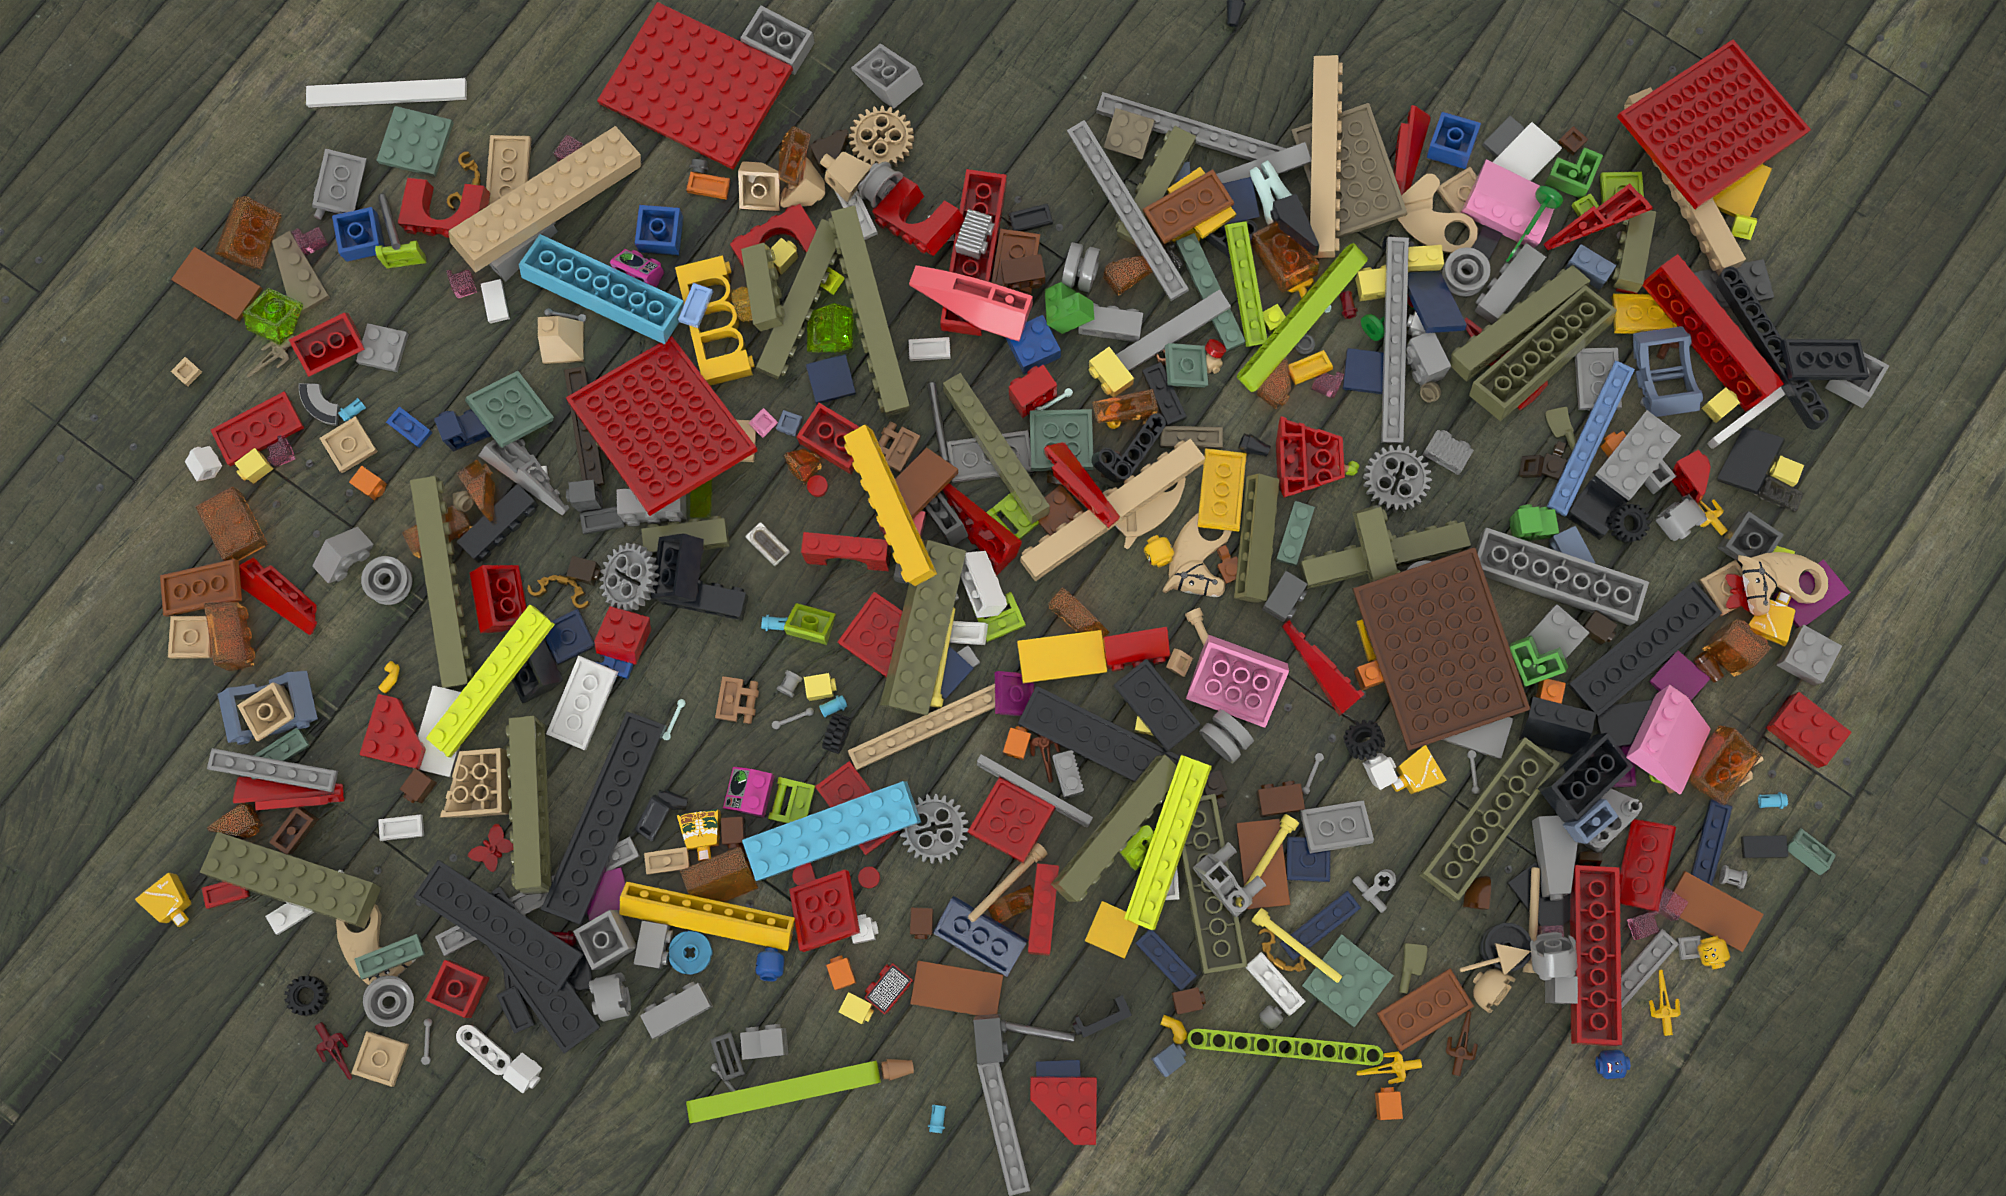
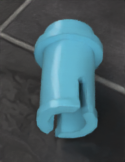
M357 398L344 409L340 408L341 411L338 414L347 422L365 410L366 407Z
M762 616L761 629H766V631L768 629L784 630L788 617Z
M837 695L835 699L819 705L823 716L827 717L839 710L844 711V708L848 707L843 695Z
M1782 792L1768 795L1759 794L1758 805L1759 808L1779 807V809H1783V807L1788 805V798Z
M932 1105L930 1125H928L930 1127L929 1132L942 1133L943 1129H945L943 1123L946 1106Z

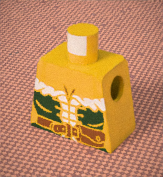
M714 809L677 815L687 849H697L698 861L710 860V847L720 845L721 811Z

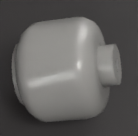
M1268 1005L1259 1014L1260 1021L1268 1029L1274 1030L1283 1022L1282 1011L1277 1006L1274 1008Z

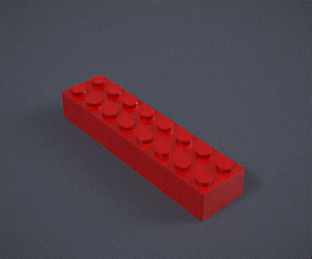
M966 169L959 211L964 219L968 209L990 215L995 226L992 235H988L986 238L988 246L985 254L981 253L980 258L976 259L956 252L955 245L962 228L961 225L955 233L949 272L991 283L1007 186V175ZM943 306L940 321L942 331L982 336L983 330Z
M1678 254L1659 267L1643 282L1642 286L1677 327L1683 326L1685 331L1690 334L1691 346L1722 384L1736 394L1740 402L1739 405L1745 412L1784 384Z
M1575 865L1570 893V936L1576 942L1578 967L1575 971V976L1578 977V1004H1571V1044L1622 1045L1619 867Z

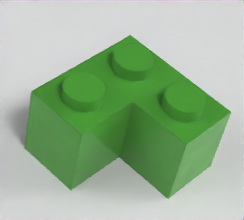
M1583 148L1575 164L1557 157L1545 185L1577 198H1583L1590 188L1603 155Z
M1062 282L1045 289L1046 320L1049 327L1063 334L1095 320L1093 301L1079 292L1076 293V291Z
M1530 504L1522 505L1509 518L1512 536L1525 541L1550 539L1554 535L1559 534L1555 509L1548 510V507H1532Z
M1532 635L1514 641L1509 646L1525 686L1562 674L1568 669L1560 647L1540 654Z

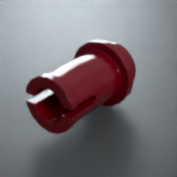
M1346 291L1339 294L1343 308L1342 315L1345 319L1356 317L1358 310L1354 306L1352 292Z
M571 930L568 932L549 931L570 946H575L577 938Z

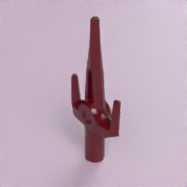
M323 1022L317 1024L315 1028L323 1042L317 1045L316 1051L322 1062H326L323 1051L327 1050L347 1078L351 1080L352 1076L337 1046V1042L340 1040L345 1047H348L347 1041L342 1033H335L330 1036ZM333 1049L336 1050V1052H337V1054H338V1056H339V1058H340V1061L338 1060V1058H337L336 1055L334 1054Z

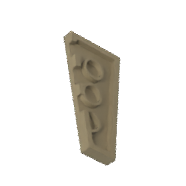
M288 231L274 239L272 244L287 298L291 302L290 309L292 304L301 307L298 318L330 299V296L293 234Z

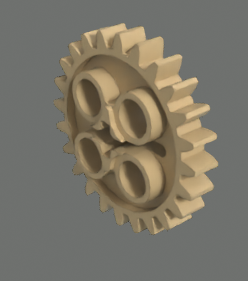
M874 106L872 113L866 109V116L859 114L860 121H853L856 127H850V131L853 134H849V140H851L849 144L850 148H853V155H857L858 159L868 164L871 163V166L875 163L880 164L886 161L890 164L893 163L897 167V160L904 162L903 155H910L908 149H913V144L910 143L914 142V136H912L914 134L913 128H910V121H906V115L900 116L899 110L892 113V107L885 111L884 106H881L880 111H877ZM879 123H886L884 127L877 126ZM864 136H872L869 140L863 139ZM894 136L900 137V139L897 141L891 140V138ZM879 149H884V150H886V151H885L884 153H882V154L876 153L877 150H879Z

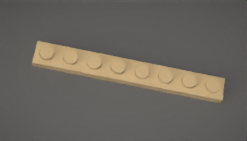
M995 684L848 750L856 770L858 771L995 708Z

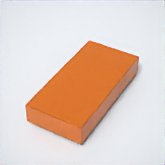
M690 172L686 191L691 194L727 200L731 181L729 178Z

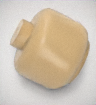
M1206 353L1207 373L1213 372L1216 374L1220 371L1223 365L1221 358H1214Z

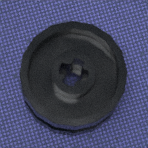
M1514 923L1497 924L1488 928L1482 934L1479 942V953L1483 962L1498 958L1495 943L1500 945L1507 944L1510 947L1531 951V938L1529 933L1519 925ZM1531 952L1509 972L1523 968L1530 961ZM1500 962L1487 965L1491 969L1502 970Z

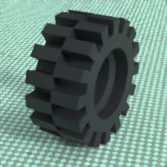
M1638 504L1621 505L1613 509L1615 512L1610 513L1609 516L1613 518L1608 519V523H1612V526H1608V528L1613 530L1611 535L1617 536L1615 539L1618 541L1634 542L1641 540L1642 537L1647 535L1645 531L1650 529L1647 524H1651V522L1646 520L1649 514L1643 513L1645 509L1640 508ZM1627 515L1632 516L1635 522L1632 531H1628L1624 527V518Z
M838 713L832 715L825 732L822 749L840 754L850 729V717Z
M1362 720L1361 724L1357 721L1355 722L1356 726L1350 725V730L1346 729V735L1343 738L1348 752L1353 758L1357 759L1359 757L1360 760H1364V757L1369 760L1371 755L1376 757V752L1381 753L1383 751L1382 748L1385 747L1384 742L1386 741L1380 726L1376 722L1373 723L1372 720H1369L1367 723L1366 720ZM1371 737L1366 742L1358 743L1363 738Z
M300 976L298 979H293L292 984L287 986L289 990L285 991L284 994L287 995V998L284 999L285 1003L289 1004L287 1008L292 1009V1013L301 1016L317 1014L319 1010L324 1008L323 1004H327L328 1000H325L326 997H329V993L325 991L328 989L327 986L323 985L324 982L318 980L317 977ZM309 987L314 992V998L311 1003L305 1005L300 1001L299 993L303 988Z

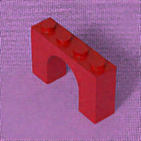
M903 177L872 211L876 217L875 222L883 229L885 227L888 228L894 236H901L907 244H914L920 252L924 254L927 252L934 256L964 223L965 219L958 208L944 200L925 221L917 224L906 223L909 213L924 198V195L916 183Z
M407 178L398 224L405 232L410 234L422 232L428 236L441 234L444 237L450 238L449 230L489 205L491 193L485 186L464 184L461 203L456 213L447 219L436 220L430 216V204L434 187L427 180Z
M801 204L792 205L781 215L772 216L767 223L753 227L746 235L737 236L730 243V246L744 269L741 249L765 243L775 235L784 234L793 237L806 254L817 230Z
M803 532L801 554L806 564L827 566L829 558H843L863 562L867 565L868 570L889 571L891 549L887 541L882 539Z
M1037 863L1028 954L1050 956L1056 889L1051 883L1058 876L1059 866Z

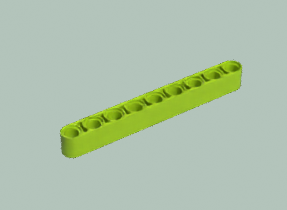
M1355 243L1348 245L1239 371L1237 379L1250 392L1256 391L1367 262L1368 257Z
M1192 1029L1187 1033L1186 1039L1188 1045L1195 1049L1372 1066L1380 1064L1383 1060V1052L1378 1046L1208 1029ZM1195 1032L1200 1033L1203 1038L1199 1045H1194L1191 1041V1035ZM1217 1034L1222 1035L1224 1038V1044L1221 1047H1216L1213 1044V1037ZM1239 1036L1246 1040V1046L1243 1049H1238L1235 1046V1039ZM1261 1038L1265 1039L1268 1043L1265 1051H1260L1257 1048V1041ZM1281 1041L1289 1043L1290 1048L1287 1053L1280 1052L1279 1044ZM1302 1044H1310L1312 1050L1309 1055L1302 1054ZM1326 1045H1330L1333 1048V1055L1329 1058L1323 1054V1048ZM1348 1047H1352L1355 1051V1056L1351 1060L1345 1056V1050ZM1370 1049H1374L1377 1053V1058L1373 1062L1367 1058V1052Z
M877 1061L686 1101L689 1123L881 1083L878 1063Z

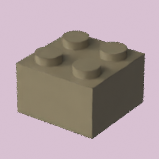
M1115 108L1104 148L1144 160L1156 121Z

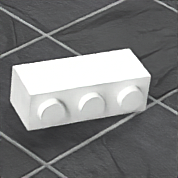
M986 551L966 553L961 578L977 618L998 616L1007 606V602Z

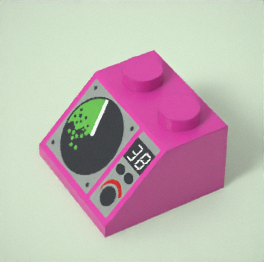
M624 249L610 261L612 268L655 288L664 274L660 262L652 258L650 260L643 258V255L635 250L631 252Z
M733 767L723 809L765 818L775 776L772 773Z

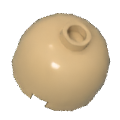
M1496 968L1489 969L1484 974L1479 972L1473 980L1476 984L1473 994L1477 1004L1486 1012L1491 1013L1493 1010L1490 1007L1493 1004L1498 1006L1512 988L1509 982H1515V978L1509 973L1504 976L1503 971Z

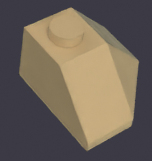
M805 158L793 170L788 189L785 187L780 195V205L783 208L801 204V206H812L817 200L820 201L824 197L825 181L808 158Z

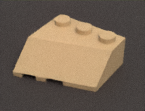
M496 748L460 751L453 771L450 791L446 795L445 808L442 810L440 817L508 815L511 809V801L508 796L510 780L507 770L510 767V759L507 757V750Z

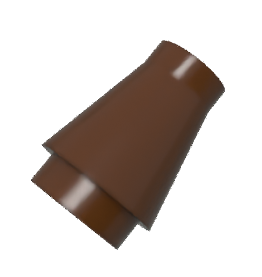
M1708 650L1703 651L1693 659L1696 667L1706 674L1713 683L1724 677L1713 653H1709Z

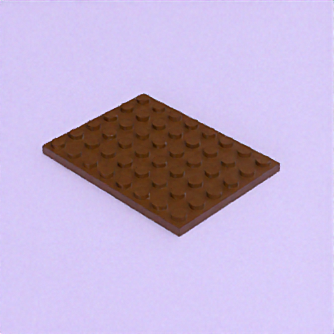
M1475 547L1352 588L1408 751L1531 710Z

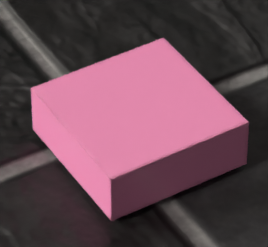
M763 408L748 424L763 438L778 422Z

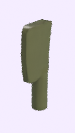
M1561 407L1546 411V420L1553 435L1556 438L1566 436L1571 451H1573L1577 440L1569 419L1568 408Z
M1404 944L1400 993L1408 994L1411 974H1422L1427 958V946Z

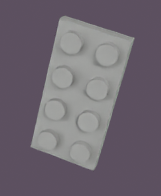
M1647 410L1595 476L1629 501L1681 435Z

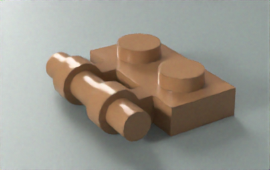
M890 421L888 426L882 430V436L878 443L888 466L901 473L919 442L920 435L904 427H901L899 433H896L894 430L897 425ZM893 439L894 442L890 449L885 448L888 440Z
M722 676L715 718L737 722L738 714H743V723L751 724L752 717L755 716L756 709H754L755 700L759 695L757 690L758 682L750 681L748 689L743 688V679ZM742 695L748 696L746 707H740Z

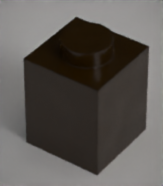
M572 556L566 576L571 580L595 586L596 581H599L601 577L600 565L595 561Z
M1598 611L1590 614L1583 625L1590 632L1587 637L1599 645L1606 641L1609 643L1616 634L1614 629L1617 624Z

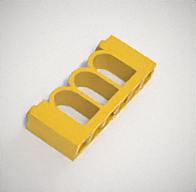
M722 255L675 267L684 304L693 283L704 287L721 285L726 288L725 295L717 301L710 302L704 315L719 311H727L733 315L731 322L722 328L701 333L700 327L689 326L701 375L710 386L753 375L754 360L752 355L748 356L746 344L741 333L737 330L739 327V317L734 306L731 304L733 292L729 284L728 274L732 273L729 261L725 262ZM727 337H733L739 341V346L734 352L707 359L703 343Z

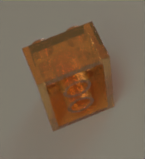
M1277 222L1252 234L1251 246L1282 293L1318 275L1319 262L1316 257L1279 228Z
M233 486L196 506L207 531L224 561L231 559L239 561L269 545L242 492Z
M1736 619L1718 630L1702 650H1708L1709 653H1713L1717 663L1736 677L1755 667L1772 647L1768 645V641L1764 637L1756 635L1750 630L1749 624Z

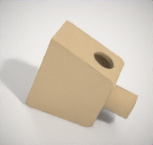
M841 152L836 160L830 155L825 154L820 161V164L827 168L825 182L846 202L856 193L858 185L866 178L872 167L870 164L846 152Z

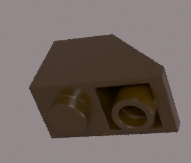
M847 129L837 130L831 136L824 139L819 138L810 145L812 155L821 173L827 170L826 167L820 164L825 154L830 155L836 160L841 152L846 151L849 143Z

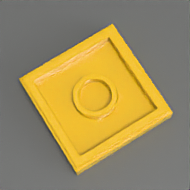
M1102 901L1085 942L1125 959L1139 925L1124 919L1126 911Z

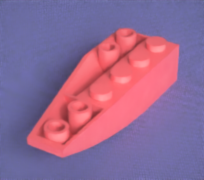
M916 265L909 282V286L979 329L1018 342L1033 305V296L973 277Z

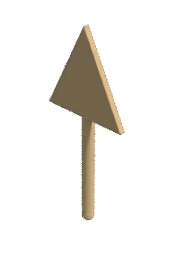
M1495 943L1498 958L1462 967L1460 971L1464 972L1500 962L1505 976L1531 951Z

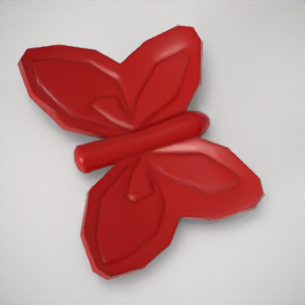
M1727 574L1725 579L1728 585L1733 588L1730 590L1733 595L1729 597L1726 607L1732 609L1742 606L1746 611L1750 612L1743 575L1740 577L1736 574Z
M494 824L490 829L488 835L489 842L487 840L483 841L486 847L478 846L468 853V857L473 861H483L485 867L490 872L496 870L498 858L502 857L501 853H508L514 850L511 841L504 839V832L499 824Z

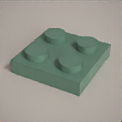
M1172 343L1165 345L1168 385L1203 388L1208 386L1205 346Z

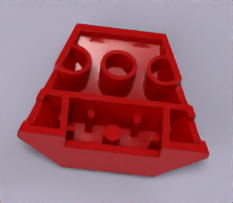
M1282 416L1280 417L1276 438L1277 479H1279V487L1284 498L1345 478L1343 437L1320 429L1316 430L1307 427L1300 422L1289 421Z

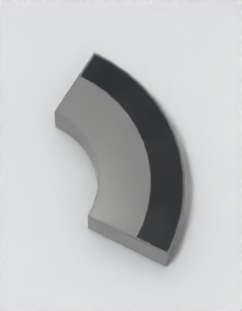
M299 383L300 399L306 410L317 420L328 425L338 426L340 406L326 401L322 394V386L320 384Z

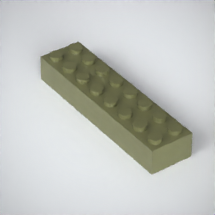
M1586 285L1583 286L1476 379L1472 384L1469 396L1499 421H1502L1610 326L1617 309Z
M923 540V544L937 575L916 586L909 583L880 703L883 706L918 715H928L966 555L965 550L931 540Z
M535 716L509 718V725L506 726V735L509 738L510 746H507V757L510 759V767H508L507 773L509 780H511L508 796L509 800L512 801L509 819L510 822H513V831H510V841L514 848V852H511V863L514 865V874L511 877L512 885L516 890L525 895L548 893L552 885L545 725Z
M1527 738L1521 739L1419 876L1453 902L1460 900L1540 792L1538 787L1554 773L1560 763Z
M1215 794L1201 796L1181 854L1202 975L1247 967L1239 918L1234 917L1192 868L1208 853L1215 854L1225 846ZM1227 860V861L1224 863V865H1225L1226 868L1229 870V865H1228V860ZM1217 869L1209 875L1212 880L1216 878L1220 883L1225 879ZM1233 897L1232 899L1234 902L1232 903V905L1235 907L1236 902L1235 897Z
M217 832L200 870V873L210 878L364 929L381 890V887L372 882Z

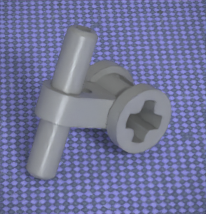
M1383 869L1375 876V884L1370 888L1359 876H1356L1352 882L1363 893L1362 896L1367 902L1370 901L1382 913L1387 909V906L1376 894L1380 890H1390L1396 883V875L1392 870ZM1382 876L1390 878L1388 883L1383 884L1381 882Z

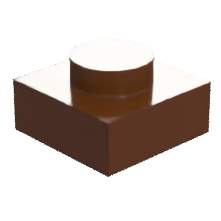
M1573 126L1560 138L1558 143L1573 156L1588 141V138Z

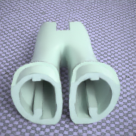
M1267 160L1261 164V169L1266 179H1264L1257 167L1250 170V176L1261 199L1264 216L1269 225L1273 223L1270 211L1273 207V201H1275L1271 190L1276 200L1291 196L1292 194L1284 186L1274 167Z

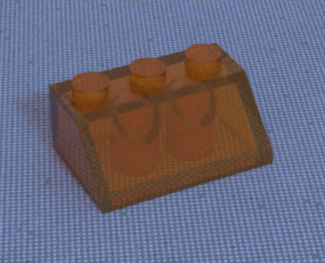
M246 196L235 198L215 254L238 264L261 269L282 214Z
M238 602L204 603L214 665L227 671L254 666L255 652L250 645L252 634L250 628L247 627L248 611L246 607Z
M1719 725L1703 746L1688 781L1702 793L1720 804L1726 805L1762 754L1735 728Z
M741 846L680 870L688 894L696 897L726 902L759 889L744 848Z

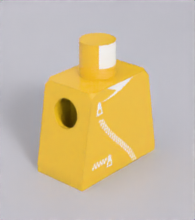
M1779 592L1775 601L1769 599V612L1765 615L1754 616L1746 631L1786 646L1795 615V609L1788 607L1791 596Z
M1425 745L1396 768L1399 774L1398 781L1391 785L1396 792L1407 787L1409 793L1414 794L1440 785L1447 780Z
M167 873L135 899L161 923H169L173 920L177 927H181L189 921V918L183 911L191 905V901L177 874Z

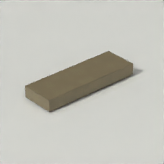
M1165 426L1160 434V448H1174L1180 441L1184 440L1186 442L1191 439L1198 449H1222L1223 427Z

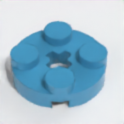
M695 931L678 934L669 946V961L675 970L684 974L693 975L702 972L709 965L713 955V949L708 938ZM694 947L695 957L686 958V948L692 949Z

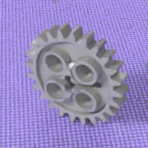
M1390 445L1388 452L1382 448L1380 450L1381 455L1375 452L1373 455L1374 459L1370 458L1368 461L1371 466L1364 468L1368 473L1363 475V478L1368 480L1363 486L1370 487L1366 494L1374 495L1371 501L1378 499V506L1384 503L1386 504V511L1392 506L1394 512L1398 510V507L1405 512L1407 505L1410 509L1414 508V503L1419 505L1422 502L1420 498L1425 499L1427 496L1424 491H1429L1431 488L1426 484L1432 481L1431 478L1426 477L1431 473V470H1425L1428 462L1421 463L1423 455L1417 458L1415 456L1416 450L1409 453V447L1407 446L1402 451L1401 445H1398L1396 450ZM1386 462H1392L1395 465V469L1387 468ZM1403 462L1404 466L1399 476L1400 481L1396 485L1394 495H1391L1390 493L1396 480L1395 476L1398 473L1400 463ZM1408 468L1412 469L1415 472V476L1407 475L1405 470ZM1386 481L1389 484V488H1382L1379 482ZM1399 488H1406L1409 495H1402Z
M626 543V546L619 545V550L613 549V556L607 555L609 562H603L606 568L601 570L604 577L599 578L604 584L599 588L605 590L602 596L607 597L606 603H610L611 607L631 612L632 609L638 610L639 605L645 606L644 599L651 600L649 593H655L652 587L653 585H658V582L654 581V579L659 576V574L655 573L659 566L653 564L656 558L651 557L652 552L647 551L646 547L634 543ZM617 570L626 573V576L621 575ZM632 579L639 581L641 585L637 582H633Z
M927 794L926 801L924 802L919 797V804H915L919 816L924 815L928 818L927 823L924 826L915 824L904 828L905 832L900 834L901 838H907L903 845H911L908 852L916 851L914 856L916 859L922 855V862L924 863L927 858H930L931 864H934L935 858H938L939 862L943 863V857L945 856L950 861L951 853L956 856L958 855L957 847L964 848L960 842L968 840L963 836V833H968L969 829L963 828V826L969 822L968 820L961 819L966 813H958L961 806L953 807L954 799L947 803L945 795L939 800L938 795L935 794L934 799L931 800ZM940 811H946L949 814L948 819L944 822L937 819ZM932 824H936L937 827L953 824V827L938 829L937 834H933L932 831L916 834L918 830L931 829ZM944 832H951L953 834V839L948 843L941 840ZM924 836H929L932 839V843L928 847H923L920 844Z

